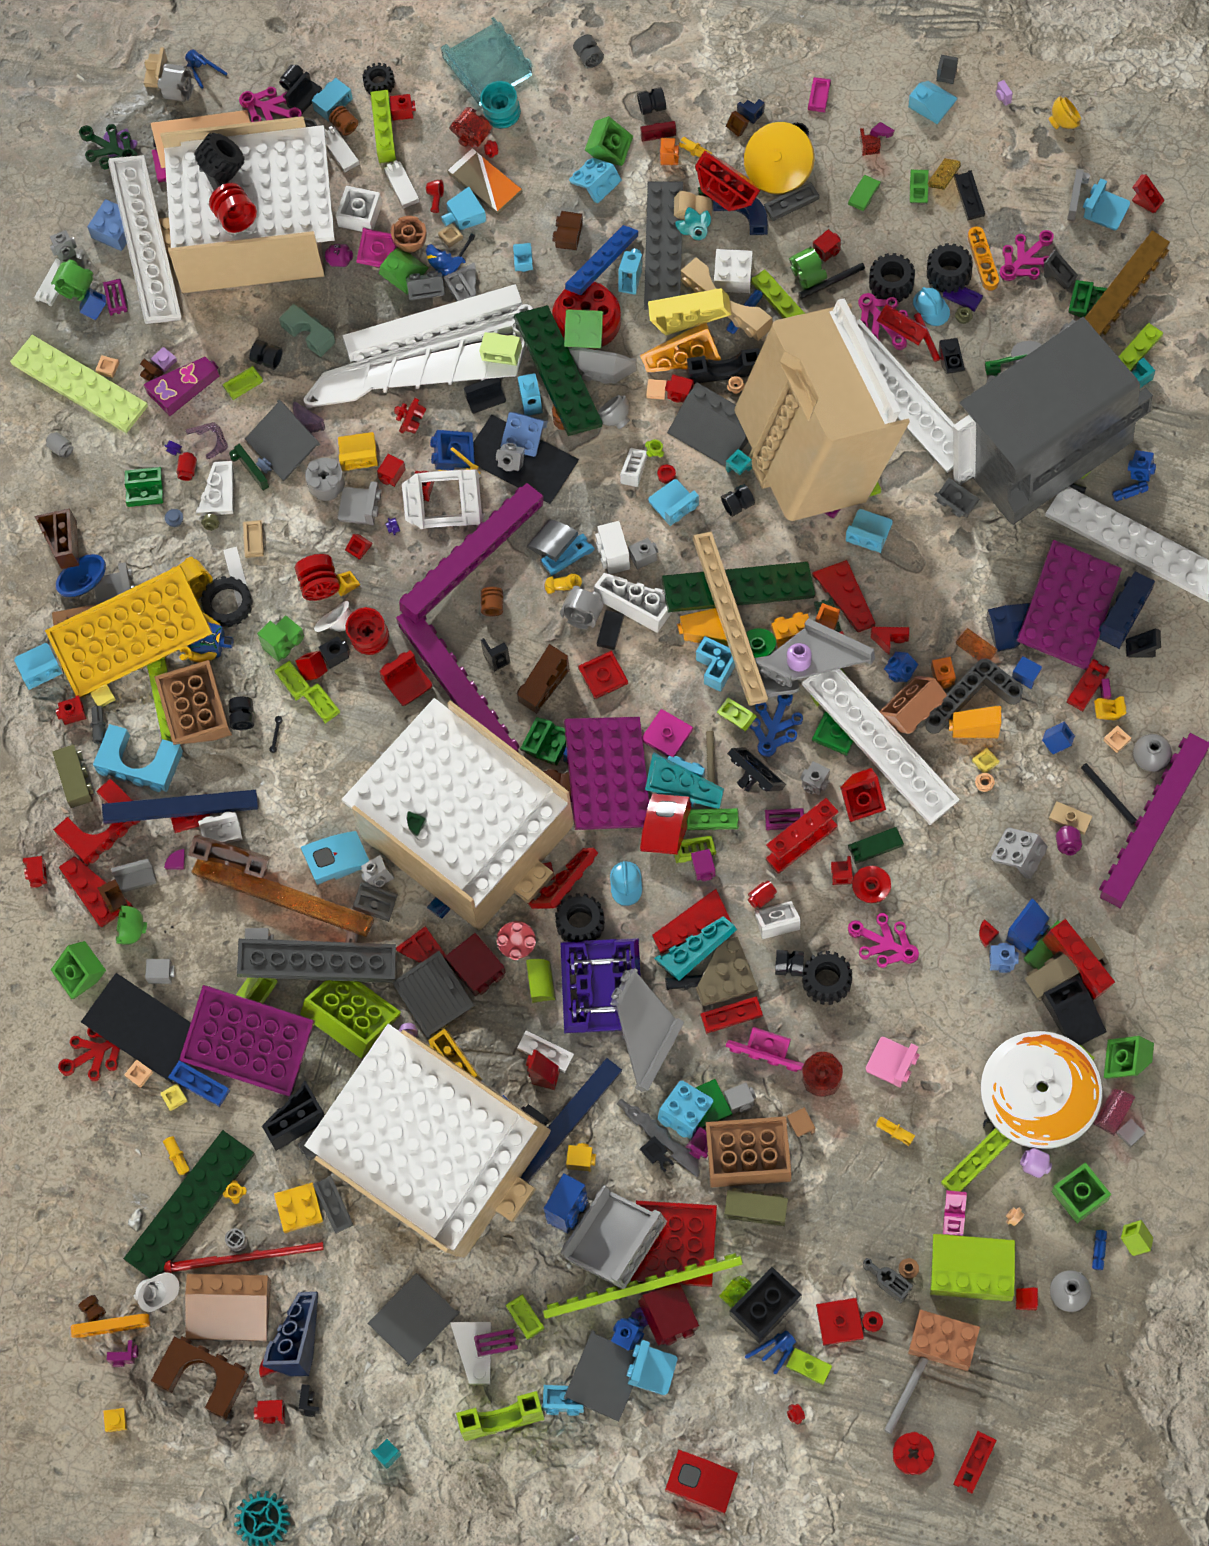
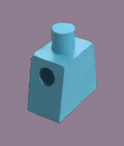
M467 187L446 203L448 213L441 216L445 226L454 222L459 230L486 222L485 211L470 187Z
M638 249L624 252L618 269V292L634 295L637 293L642 273V254ZM628 273H632L631 278L627 276Z
M536 374L519 376L518 387L524 415L531 416L543 413ZM534 399L535 403L529 404L528 401Z

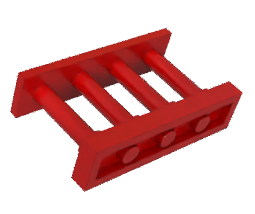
M827 798L823 799L766 844L772 852L766 857V861L777 874L781 873L837 828L838 825L832 818L839 811Z

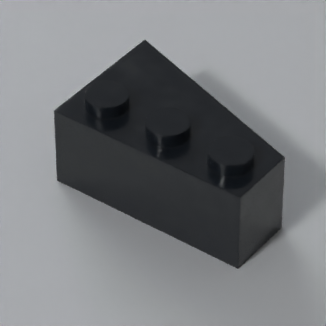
M306 1081L301 1084L302 1087L294 1095L292 1094L288 1098L285 1105L281 1109L278 1108L262 1125L276 1151L315 1129L325 1116Z

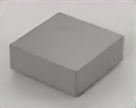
M1130 1119L1116 1134L1131 1148L1145 1135V1132Z

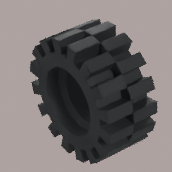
M375 63L372 64V67L367 66V70L365 69L363 71L364 74H362L366 92L368 91V94L371 95L370 92L388 90L391 93L392 88L395 86L391 67H387L385 63L383 66H381V63H378L377 66H375ZM378 76L385 78L381 83L372 82Z

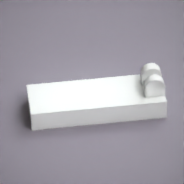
M332 126L328 127V131L325 129L326 148L345 173L360 165L359 160L337 129Z
M395 160L392 165L388 163L384 170L403 209L419 203V198L401 162Z
M55 259L34 297L36 301L45 302L52 307L59 293L54 289L55 285H51V282L59 265L65 261Z
M525 1031L517 1047V1050L527 1055H532L534 1049L538 1050L557 1064L560 1071L564 1073L574 1055L528 1031Z

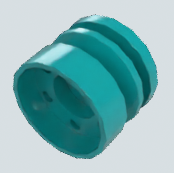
M495 81L488 84L482 90L480 96L481 105L488 124L495 128L503 129L514 125L519 120L521 108L517 92L510 83Z

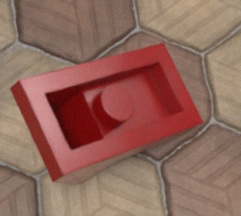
M1142 174L1132 187L1136 192L1132 201L1152 213H1156L1165 201L1147 174Z
M871 627V639L890 655V642L901 644L909 641V627Z

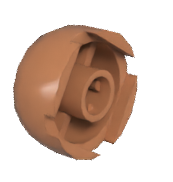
M408 215L399 218V221L395 224L393 223L390 232L392 241L397 248L408 253L416 252L422 248L426 242L427 232L425 224L419 218Z

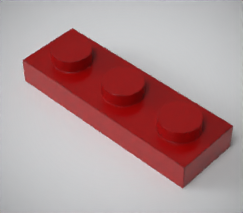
M756 996L700 1013L707 1034L763 1017V1013Z

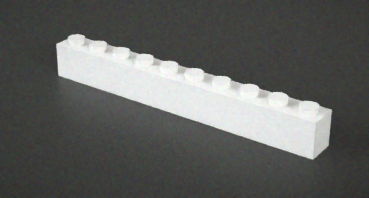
M516 284L345 334L343 335L344 344L350 362L360 361L370 356H376L516 311L522 305V301Z

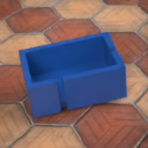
M563 1173L543 1208L547 1223L567 1234L570 1229L574 1230L579 1221L577 1219L580 1212L584 1213L589 1204L585 1184Z

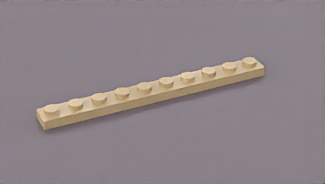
M712 531L694 535L693 541L748 705L765 703L768 701V696Z

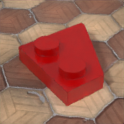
M426 926L396 947L397 952L418 963L423 962L438 951L441 952L444 958L446 956Z

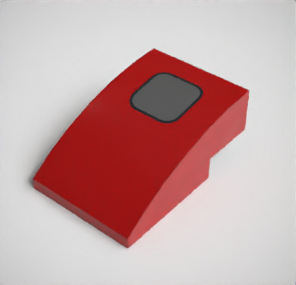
M652 794L642 831L641 852L678 855L688 827L687 819L692 808L689 797Z
M678 1449L665 1492L725 1514L738 1473Z

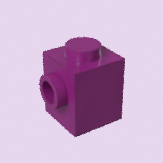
M710 849L691 853V861L697 881H709L716 876Z

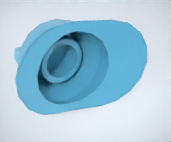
M923 287L914 296L913 305L927 324L940 326L948 321L950 309L936 289Z
M623 861L616 864L610 873L612 897L620 905H633L640 899L642 894L640 869L632 862Z

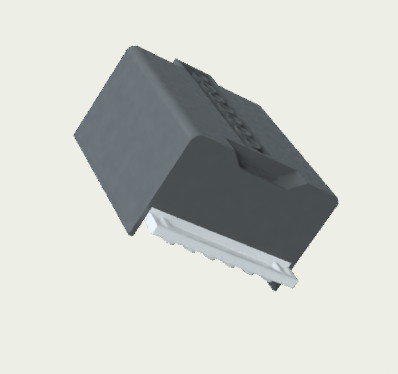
M1082 317L960 401V405L969 415L953 425L954 481L962 485L973 478L1006 519L1014 525L1132 443L1136 422L1151 412L1153 395L1146 387L1140 391L1138 379L1089 322Z

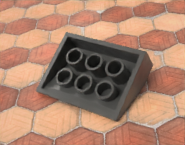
M696 383L686 397L667 432L726 467V461L737 449L742 451L749 442L735 413L736 405L699 383Z

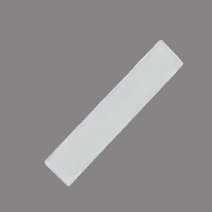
M237 547L223 550L229 575L235 577V579L242 580L243 584H246ZM234 590L239 608L242 603V596L238 591Z

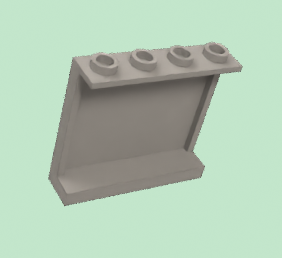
M604 1185L596 1194L591 1206L586 1209L579 1224L575 1226L568 1241L564 1243L561 1254L567 1261L625 1289L668 1221L661 1212L657 1210L651 1212L611 1192Z

